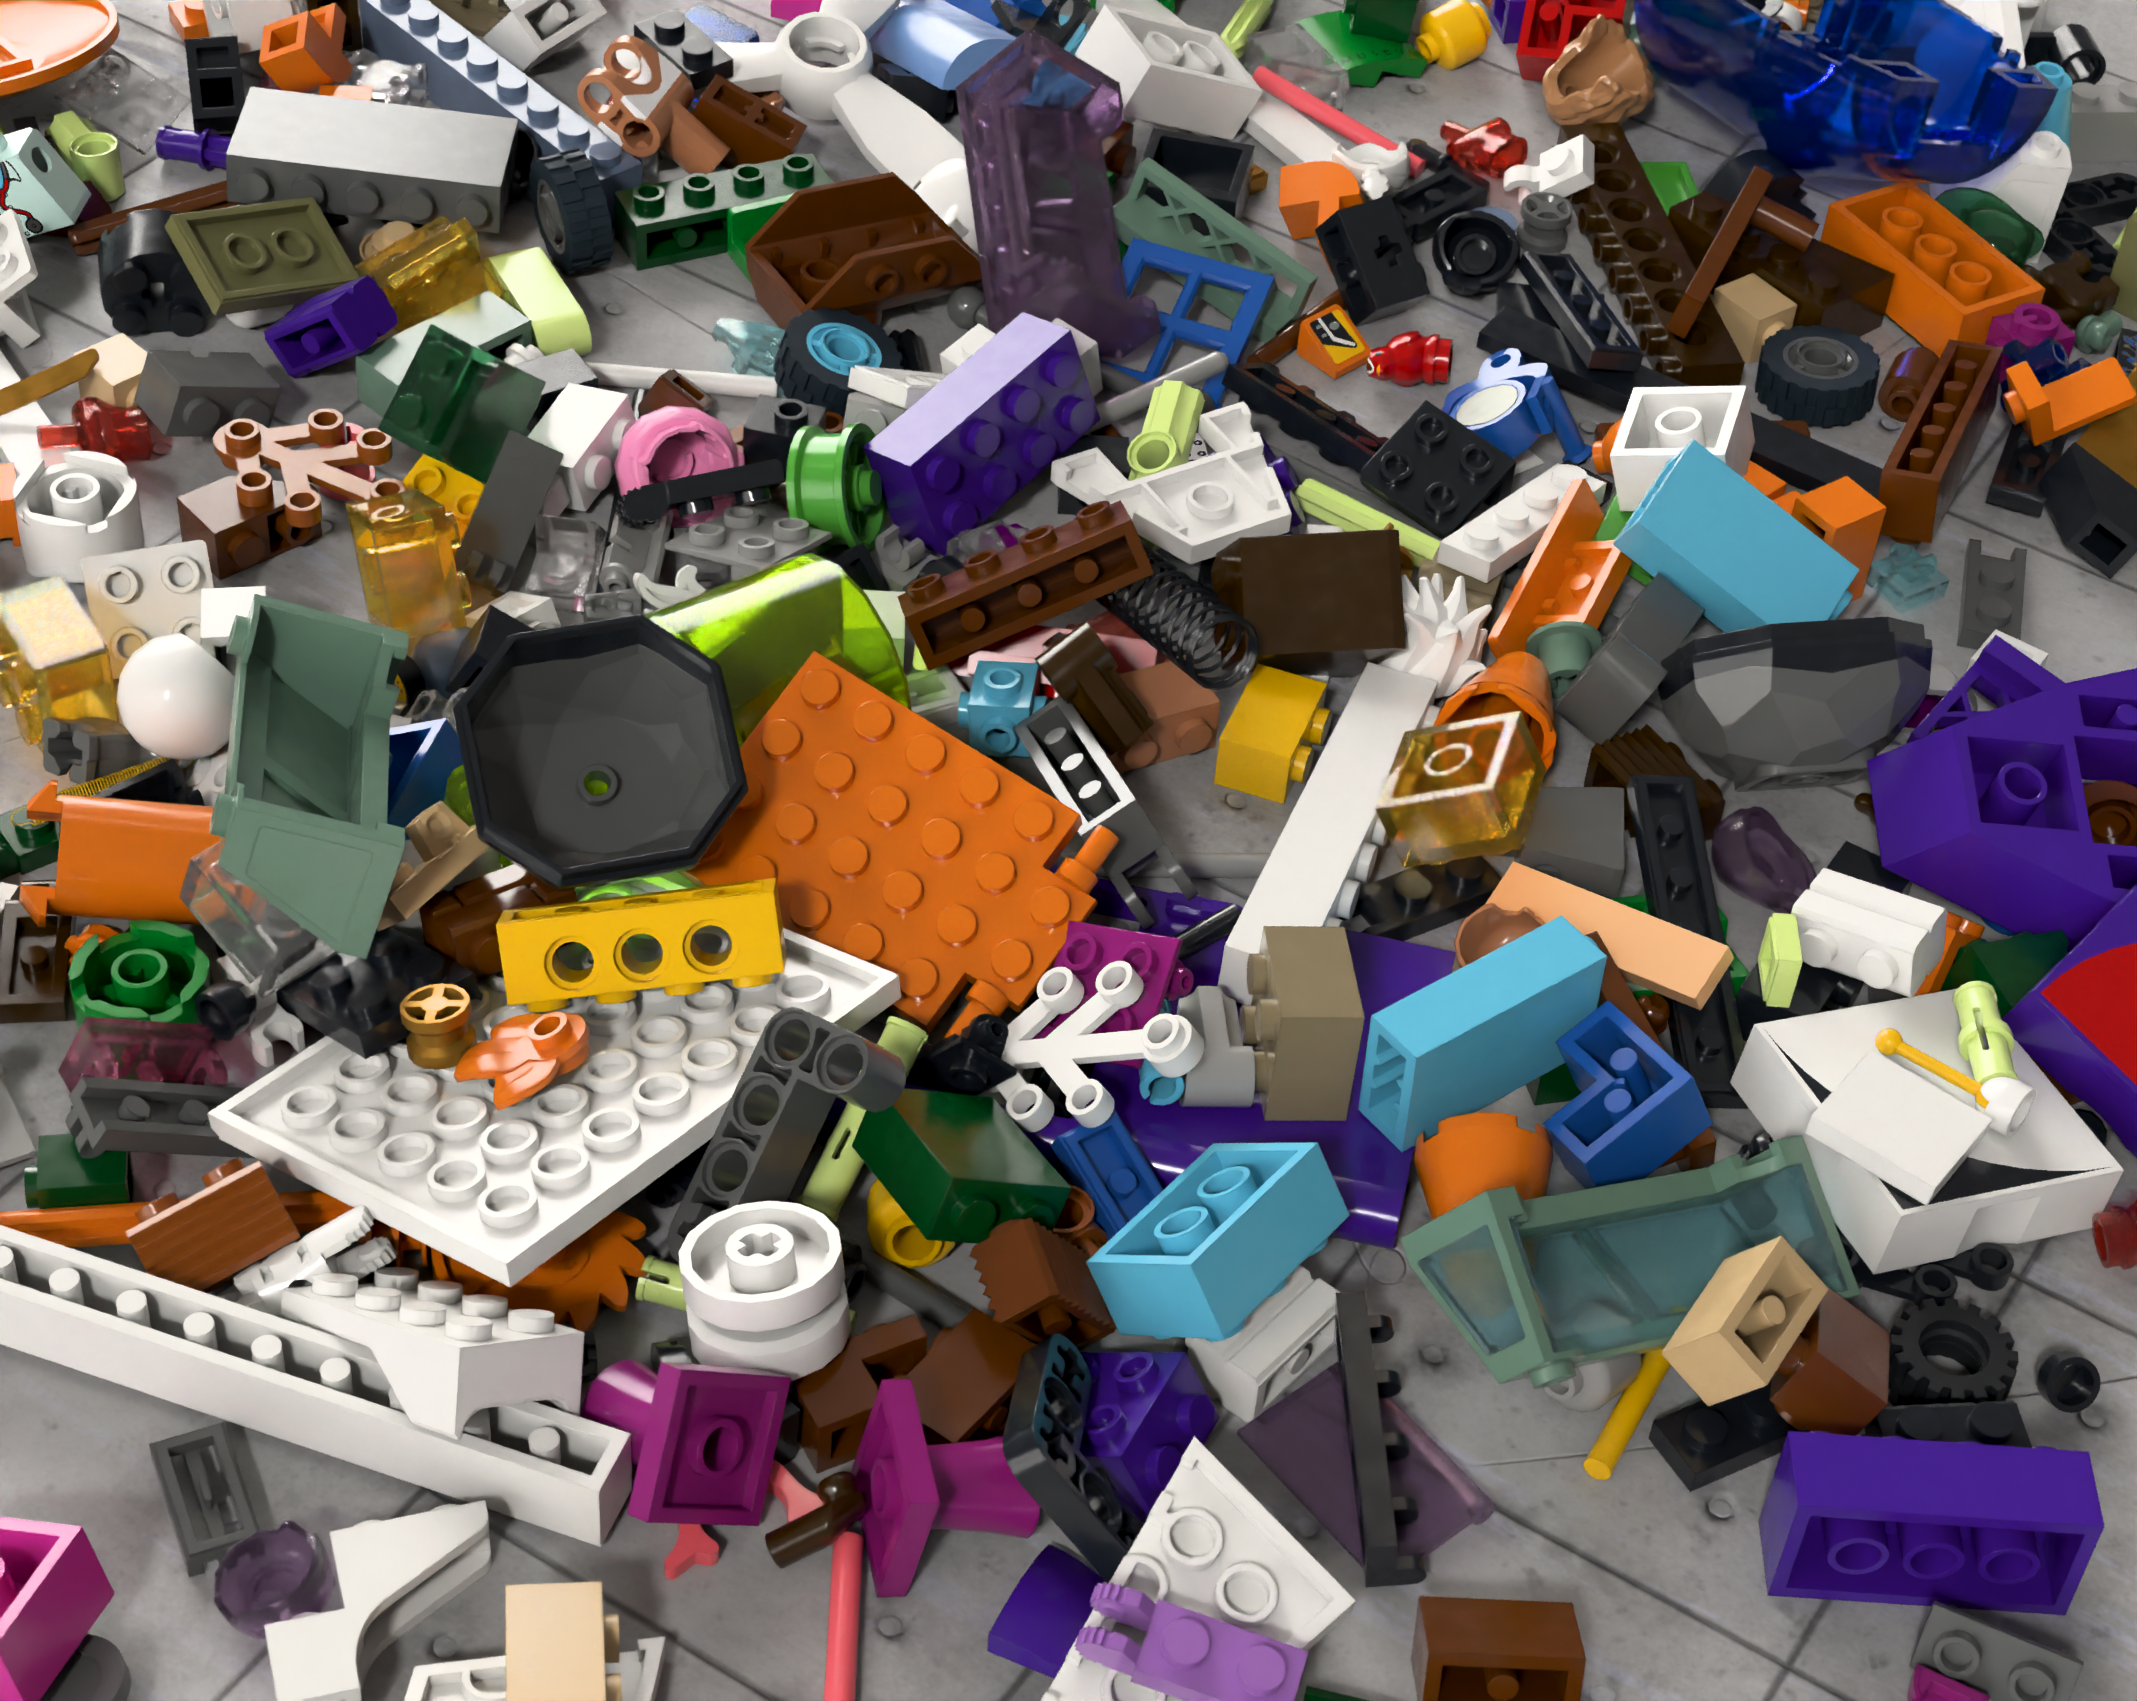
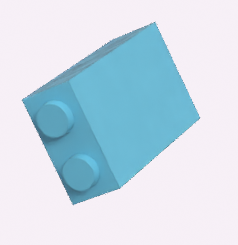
M1694 439L1666 463L1612 544L1653 577L1658 572L1703 607L1705 611L1702 615L1725 633L1767 624L1835 620L1851 601L1853 594L1847 589L1860 570Z
M1561 915L1371 1015L1358 1110L1401 1152H1404L1415 1146L1416 1138L1422 1132L1424 1133L1425 1140L1437 1134V1122L1453 1116L1475 1113L1564 1064L1565 1061L1556 1041L1597 1009L1607 955L1599 949L1598 945L1590 937L1583 935Z

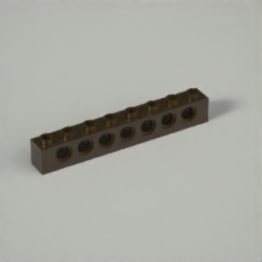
M1619 123L1560 125L1557 145L1563 144L1581 134H1584L1595 145L1594 184L1564 198L1573 207L1577 216L1579 231L1581 234L1586 235L1592 247L1593 259L1596 264L1601 265L1607 277L1608 289L1611 294L1616 295L1622 307L1624 322L1626 325H1631L1638 339V348L1643 353V357L1647 358L1652 370L1692 387L1739 386L1745 362L1709 295L1685 339L1666 330L1672 315L1696 273V269Z

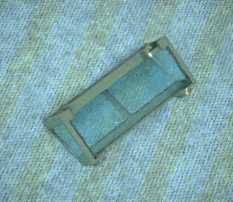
M1802 1135L1777 1139L1768 1144L1770 1149L1748 1160L1741 1158L1740 1154L1728 1156L1706 1168L1522 1200L1520 1193L1516 1192L1515 1186L1487 1190L1401 1238L1410 1267L1498 1383L1504 1384L1530 1378L1534 1389L1552 1386L1575 1377L1576 1372L1574 1368L1664 1349L1724 1259L1780 1236L1789 1243L1820 1280L1843 1299L1849 1301L1861 1295Z

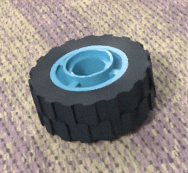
M819 308V310L814 311L809 309L803 311L799 317L794 316L790 320L775 357L773 372H776L775 381L777 386L783 389V395L787 399H797L804 403L826 407V412L837 413L844 419L849 393L857 392V390L848 387L850 368H855V365L902 369L901 363L903 358L901 352H898L896 348L897 344L894 339L889 338L883 328L869 322V319L861 315L851 314L843 309Z

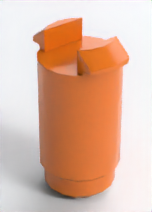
M50 780L27 803V819L61 822L56 887L20 885L19 902L38 927L46 926L47 914L135 921H166L176 924L212 926L213 920L225 913H230L235 923L237 921L265 923L279 911L278 908L218 865L220 836L209 834L213 806L57 794L58 780Z

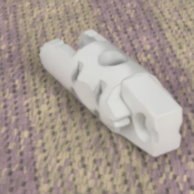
M358 1205L306 1234L302 1239L290 1243L269 1255L268 1258L249 1266L233 1277L234 1285L216 1297L286 1319V1316L281 1315L282 1289L312 1286L313 1276L326 1273L353 1275L360 1280L397 1258L396 1255L398 1253L387 1237L383 1238L380 1236L379 1238L374 1237L370 1241L367 1240L365 1244H360L336 1258L335 1253L350 1246L353 1241H358L359 1238L365 1236L366 1232L371 1230L370 1227L374 1225L373 1220L375 1219L371 1217L367 1207Z

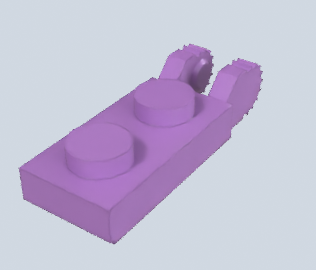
M1112 1582L1098 1583L1095 1586L1090 1600V1606L1095 1608L1094 1611L1101 1613V1615L1109 1619H1116L1119 1623L1147 1633L1141 1648L1131 1638L1117 1632H1109L1107 1629H1101L1097 1626L1083 1627L1075 1643V1650L1079 1651V1655L1086 1657V1659L1094 1663H1100L1104 1667L1132 1676L1130 1682L1184 1701H1294L1309 1653L1308 1651L1160 1599L1157 1600V1603H1154L1143 1592L1132 1588H1124Z

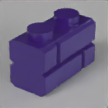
M365 275L299 303L286 313L285 317L279 319L264 331V339L288 375L296 379L312 371H317L364 352L378 340V337L383 336L398 324V315L374 278Z

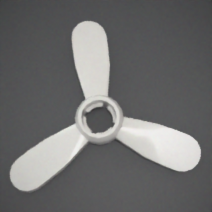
M822 0L819 12H810L797 16L780 30L775 43L715 42L733 58L734 76L727 78L728 81L749 93L777 92L785 99L784 106L799 116L813 120L838 119L865 158L881 174L894 172L914 191L913 187L938 163L953 157H969L973 159L971 153L926 111L872 75L873 58L869 39L893 14L900 0ZM626 49L616 51L618 62L623 67L630 70L640 69V61L635 53ZM824 61L838 67L821 68L806 62ZM708 86L695 90L694 99H700Z

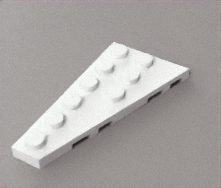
M1195 1436L1182 1456L1180 1464L1165 1490L1161 1492L1151 1509L1147 1521L1127 1555L1123 1557L1109 1582L1121 1585L1124 1588H1132L1143 1592L1154 1603H1157V1600L1160 1599L1305 1651L1312 1648L1347 1617L1356 1602ZM1094 1609L1083 1626L1085 1628L1097 1626L1101 1629H1107L1109 1632H1117L1128 1636L1141 1648L1147 1633L1119 1623L1116 1619H1109L1101 1615V1613L1094 1611ZM1077 1638L1053 1683L1040 1700L1184 1701L1130 1682L1132 1676L1104 1667L1100 1663H1094L1086 1659V1657L1079 1655V1651L1075 1650Z

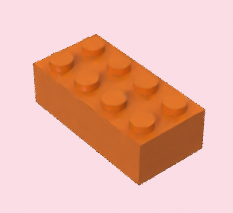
M1910 179L1829 204L1820 241L1894 273L1895 277L1885 314L1923 346L1933 351L1939 358L1949 339L1984 344L1992 317L2013 313L2017 306L2024 303L2041 304L2045 292V288Z

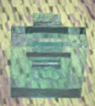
M1896 542L1891 546L1888 557L1871 563L1866 584L1901 614L1943 598L1949 579L1936 569L1937 557L1932 553L1922 557L1914 550L1916 544L1906 545Z

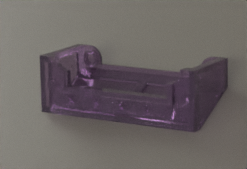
M1029 28L956 87L989 330L995 334L999 333L1022 312L1049 322L1058 317L1098 342L1099 356L1122 359L1159 333L1161 327L1158 309L1152 299L1146 296H1137L1130 301L1127 299L1102 141L1112 135L1122 122L1123 101L1120 83Z

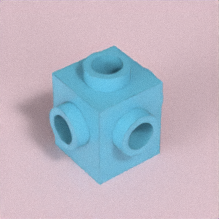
M978 660L971 691L961 692L958 706L959 728L969 729L970 747L983 755H994L1000 758L1013 756L1031 757L1013 727L1049 703L1048 696H1040V677L1037 663Z

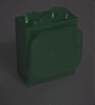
M430 324L378 430L424 455L445 463L461 473L486 482L505 435L509 429L523 435L539 404L541 392L546 382Z

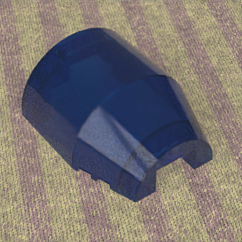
M1634 0L1635 22L1640 44L1650 65L1663 81L1760 148L1768 150L1792 169L1814 178L1924 184H1957L1976 179L1999 167L2030 139L2047 115L2059 90L2035 67L2025 65L2024 69H2020L2018 64L2021 54L2017 50L2007 48L2004 54L2000 50L2004 38L1999 33L1943 0H1824L1814 32L1780 30V21L1769 17L1744 0Z

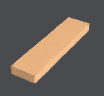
M1514 861L1485 903V905L1494 903L1499 908L1509 911H1519L1523 907H1527L1545 923L1562 915L1583 935L1597 931L1625 980L1700 1011L1734 959L1727 945Z

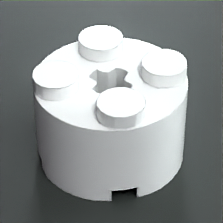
M75 451L63 453V463L45 467L43 459L27 467L15 481L13 496L22 554L27 571L36 577H47L62 582L84 584L80 564L83 558L142 549L144 547V534L135 478L132 479L128 475L127 466L119 459L106 454Z

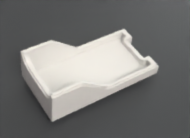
M383 1267L375 1270L374 1283L358 1284L356 1276L326 1273L313 1276L312 1286L282 1289L281 1315L286 1316V1319L371 1348L412 1424L456 1440H461L463 1429L468 1419L475 1412L484 1408L534 1401L579 1416L584 1332L554 1323L555 1314L553 1312L541 1309L512 1310L508 1308V1299L505 1297L487 1294L464 1295L463 1285L460 1283L439 1280L420 1281L418 1270L404 1267Z

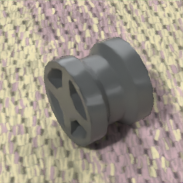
M1536 192L1527 195L1522 201L1520 211L1524 221L1518 225L1516 233L1520 247L1525 251L1561 253L1567 243L1568 233L1564 227L1571 221L1573 211L1571 203L1564 197L1554 193Z

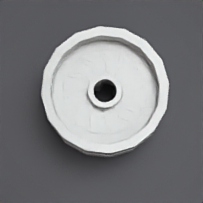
M762 1201L741 1204L709 1216L688 1233L678 1254L684 1299L687 1303L686 1309L692 1354L701 1365L772 1370L789 1376L791 1381H794L822 1369L843 1351L851 1333V1323L844 1282L845 1271L839 1229L823 1213L799 1203Z

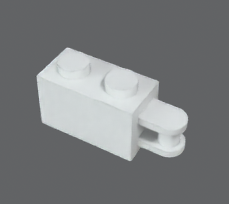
M568 383L527 436L564 454L537 519L540 522L549 524L555 522L565 508L586 512L599 493L608 486L611 477L615 473L614 463L622 437L636 422L628 394Z

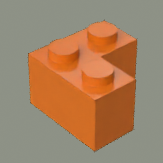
M1848 476L1803 495L1795 490L1773 499V502L1860 569L1847 590L1853 594L1850 602L1861 598L1887 507Z

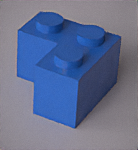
M1609 1000L1556 1041L1577 1088L1582 1093L1546 1120L1543 1125L1553 1141V1145L1564 1168L1585 1189L1646 1178L1713 1124L1694 1078Z

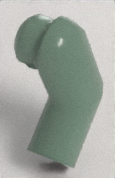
M2109 310L2104 311L2098 316H2085L2080 320L2075 330L2077 348L2086 354L2091 353L2095 349L2099 351L2106 349L2112 343L2113 337L2119 334L2123 327L2120 316L2114 311Z

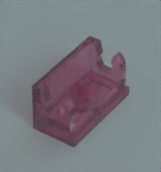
M85 1017L58 1069L70 1093L81 1077L204 1085L207 1074L208 1080L213 1084L226 1085L228 1082L225 1063L210 1040L212 1032L204 1025Z

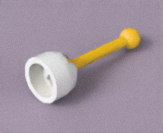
M1883 1029L1876 1036L1875 1044L1882 1054H1898L1974 1095L1976 1100L1975 1109L1993 1119L1989 1128L2007 1138L2012 1137L2018 1131L2032 1108L2036 1090L2016 1079L2003 1076L1992 1078L1984 1082V1084H1980L1903 1042L1901 1034L1895 1029Z

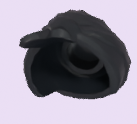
M1465 211L1447 218L1437 228L1432 241V257L1436 268L1442 274L1444 284L1452 291L1468 297L1479 296L1498 289L1499 281L1508 282L1513 278L1520 262V245L1514 230L1504 220L1483 211Z

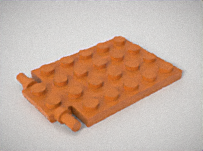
M813 651L740 747L749 789L748 794L695 868L677 873L699 887L776 878L783 928L898 974L901 998L888 1008L928 1034L932 1032L969 981L973 984L965 996L969 1003L943 1037V1039H946L953 1034L960 1036L962 1029L969 1026L970 1022L981 1014L1001 1017L1007 1007L1016 1012H1021L1036 991L1041 977L1054 966L1056 957L1066 942L1069 920L1085 923L1096 908L1097 900L1089 896L1098 882L1095 874L1115 848L1119 838L1106 827L1098 825L1074 859L1065 858L1057 871L1052 873L1049 869L1083 824L1081 814L821 654Z

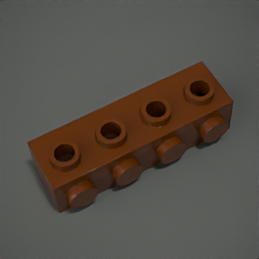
M1121 500L1110 504L1109 501H1099L1090 504L1076 513V520L1055 529L1052 525L1037 527L1021 536L1019 539L1020 544L999 553L995 549L979 552L969 557L963 563L964 568L944 577H941L938 573L929 574L912 582L907 587L908 592L897 597L905 620L928 671L1153 575L1154 572L1134 523Z

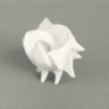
M1434 573L1431 583L1426 577L1419 578V594L1404 574L1401 577L1406 649L1377 665L1437 681L1435 699L1451 696L1473 679L1478 672L1487 669L1480 662L1488 631L1485 628H1480L1483 620L1493 610L1492 606L1487 604L1468 614L1464 576L1456 578L1452 592L1447 600L1444 601L1441 574Z

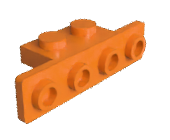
M1573 479L1540 542L1536 545L1535 551L1521 577L1514 586L1507 603L1493 625L1488 636V644L1496 659L1510 652H1526L1525 644L1528 636L1537 628L1549 623L1579 621L1598 629L1633 560L1612 545L1615 540L1592 541L1604 518V514L1586 479Z

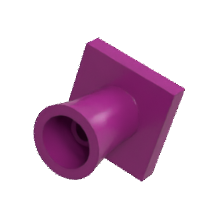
M622 1360L607 1367L593 1381L584 1398L580 1417L631 1434L632 1465L638 1467L627 1515L647 1523L759 1526L791 1377L772 1370L660 1362L659 1372L657 1373L637 1360Z
M882 1379L851 1473L857 1479L859 1491H865L867 1496L866 1511L860 1518L876 1597H906L930 1530L988 1532L1028 1539L1036 1529L1041 1507L1012 1473L1003 1451V1436L978 1441L927 1445L912 1380Z

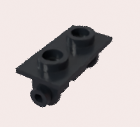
M981 1014L975 1017L969 1026L962 1029L960 1036L953 1034L935 1045L923 1046L906 1078L905 1084L947 1093L977 1096L1015 1076L1017 1068L1001 1059L1009 1034L1007 1024L1000 1017Z

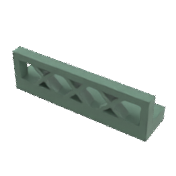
M1149 157L1139 164L1128 195L1107 211L1101 226L1128 246H1130L1134 237L1273 276L1275 273H1281L1298 285L1293 298L1278 289L1275 281V286L1253 332V335L1264 343H1267L1301 317L1318 279V276ZM1149 181L1163 190L1169 206H1161L1145 195ZM1196 213L1203 218L1211 235L1203 236L1196 231L1188 214ZM1238 243L1247 249L1253 265L1246 266L1237 260L1230 244ZM1164 271L1185 285L1188 277ZM1202 282L1197 295L1234 321L1245 293Z

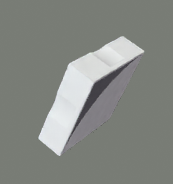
M1957 989L1754 1024L1730 1081L1731 1085L1767 1133L1770 1134L1773 1141L1803 1136L1835 1224L1873 1274L1954 1258L1958 1254L1983 1243L2020 1244L2095 1228L2124 1172L2120 1164L2016 1040H2014V1049L2011 1053L2015 1073L2020 1082L2036 1090L2035 1100L2028 1116L2018 1131L2010 1138L1988 1128L1984 1138L1927 1206L1804 1133L1814 1111L1870 1049L1975 1109L1976 1100L1974 1095L1898 1054H1882L1875 1044L1876 1036L1881 1030L1886 1028L1895 1029L1901 1034L1903 1042L1974 1080L1970 1061L1964 1060L1958 1046L1961 1025L1958 1012L1953 1003V995ZM1985 1034L1983 1035L1985 1048L1988 1050L1989 1043Z

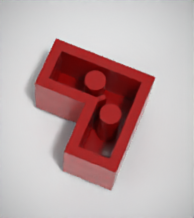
M1526 0L1516 51L1521 79L1543 82L1547 69L1559 59L1564 48L1570 42L1577 39L1590 20L1596 18L1598 14L1604 15L1606 20L1613 19L1617 24H1622L1628 38L1635 0Z

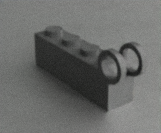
M1058 696L1013 727L1058 801L1081 814L1083 824L1079 828L1078 833L1084 842L1087 841L1098 825L1106 827L1119 838V842L1101 867L1144 930L1155 924V921L1127 879L1156 859L1160 858L1188 901L1199 894L1071 702L1067 704Z

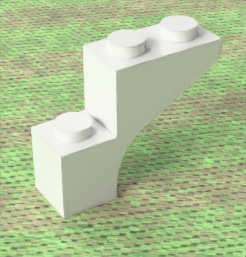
M485 1500L463 1505L446 1504L424 1513L384 1521L367 1520L350 1528L330 1531L334 1575L341 1609L324 1613H300L286 1621L264 1625L276 1701H362L364 1681L377 1656L386 1647L489 1571L491 1567L489 1518Z

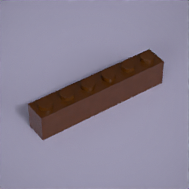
M1949 339L1882 469L1878 501L1885 505L1887 509L1879 535L1889 536L1893 541L1906 545H1914L1921 542L1932 543L1996 407L2003 347Z

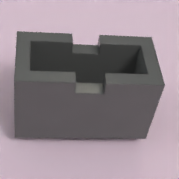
M148 350L134 401L166 437H213L219 428L232 420L240 418L254 420L269 428L282 388L250 353L209 352L208 357H194L189 351Z

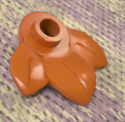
M551 1012L545 1015L525 1014L511 1017L492 1028L490 1040L479 1042L466 1051L456 1066L454 1078L457 1082L474 1079H495L493 1102L496 1109L500 1111L540 1091L549 1085L555 1076L566 1074L580 1066L590 1053V1044L588 1042L590 1036L589 1027L584 1018L575 1013Z

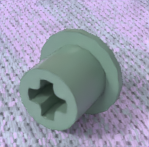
M1559 621L1546 624L1531 633L1527 638L1525 650L1526 653L1536 656L1544 663L1550 676L1552 698L1561 699L1603 640L1600 632L1592 625L1579 621Z

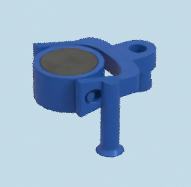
M1517 348L1503 349L1489 356L1482 363L1477 380L1454 389L1445 398L1442 408L1443 412L1511 458H1515L1527 450L1539 438L1541 433L1545 435L1553 432V430L1565 453L1562 459L1563 462L1570 460L1578 464L1592 454V446L1584 443L1547 364L1541 362L1526 364L1521 351Z

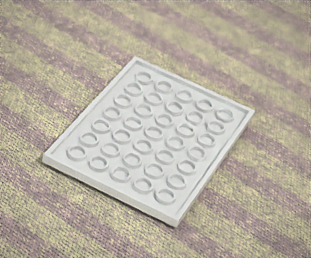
M655 876L597 887L575 889L578 902L686 888ZM704 926L694 933V939L698 947L710 954L722 953L732 945L728 933L718 926ZM783 928L787 954L784 973L773 974L774 980L771 983L756 987H734L732 979L705 982L704 990L688 995H665L664 988L660 987L636 990V998L621 1003L599 1004L596 1003L595 995L568 998V1006L558 1010L529 1012L527 1011L526 1004L508 1006L503 971L477 980L480 996L470 1001L471 1015L467 1022L476 1031L477 1044L490 1040L492 1028L511 1017L525 1014L575 1013L584 1018L590 1030L588 1039L590 1053L580 1066L566 1074L555 1076L549 1085L512 1106L500 1111L496 1109L493 1102L495 1079H474L457 1082L454 1078L456 1066L434 1070L424 1069L413 1064L408 1057L407 1037L365 1059L326 1035L207 1114L211 1129L219 1136L220 1140L353 1208L358 1205L366 1206L371 1217L511 1288L713 1138L765 1026L775 1014L790 1007L800 1008L855 1032L901 998L899 975L786 928ZM635 934L625 941L629 954L638 961L651 962L657 960L663 954L660 943L651 935ZM574 942L557 949L560 961L570 969L584 970L594 964L592 953L581 943Z

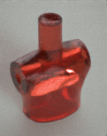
M1496 117L1473 129L1451 120L1444 122L1440 128L1441 138L1451 142L1446 147V153L1451 154L1456 163L1473 173L1501 179L1504 178V173L1507 169L1516 165H1523L1527 158V141L1523 137L1516 136L1509 124L1501 117Z
M86 397L78 400L73 405L71 410L72 424L37 426L39 449L79 447L80 451L97 452L119 459L123 464L151 459L152 443L146 414L139 406H114L97 397Z

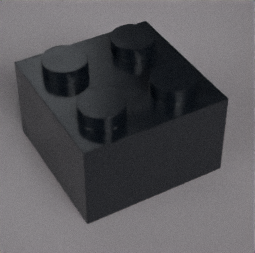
M1153 128L1141 162L1147 157L1151 158L1241 222L1249 199L1255 146ZM1149 181L1145 195L1161 206H1169L1163 190ZM1196 213L1188 214L1196 231L1203 236L1211 235L1203 218Z

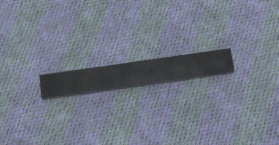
M1506 306L1479 331L1477 348L1490 354L1503 349L1517 348L1521 351L1526 364L1546 363L1556 383L1623 412L1626 411L1633 388L1692 387L1643 365H1640L1638 372L1588 368L1562 330ZM1751 412L1755 444L1750 456L1752 462L1787 482V484L1806 492L1848 476L1878 500L1882 468Z

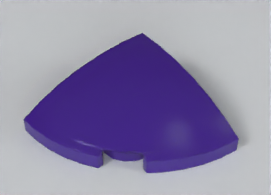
M1048 1544L1027 1569L997 1617L988 1635L987 1651L1055 1679L1080 1630H1082L1094 1607L1090 1606V1600L1095 1586L1098 1583L1103 1584L1105 1581L1083 1562Z

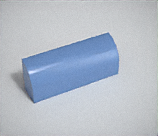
M900 0L893 14L869 39L871 51L942 90H1016L1021 39L943 0Z

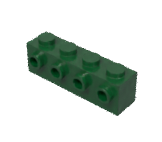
M809 153L791 154L784 159L758 164H741L733 169L707 174L694 173L682 179L656 184H639L631 189L614 192L615 237L637 271L728 253L727 212L730 208L793 194L799 189L834 182L814 154Z

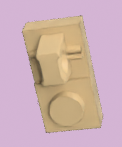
M443 801L429 806L405 827L407 835L423 862L412 868L407 860L399 864L377 927L378 932L408 919L489 848V846L478 839L475 825L469 827Z

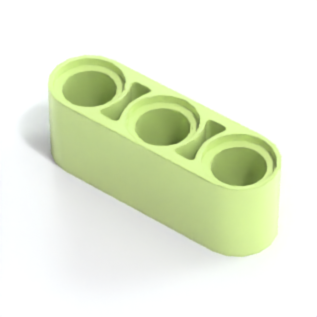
M540 246L485 257L483 269L487 289L531 320L533 346L538 348L545 356L570 348H574L579 356L590 354L592 339L587 318Z

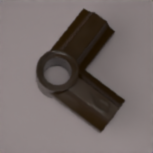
M1082 623L1069 634L1058 632L1042 644L1044 652L1035 658V662L1041 672L1065 703L1069 704L1071 702L1109 755H1113L1122 748L1127 747L1154 724L1148 716L1146 709L1115 669L1118 668L1115 659L1088 623Z

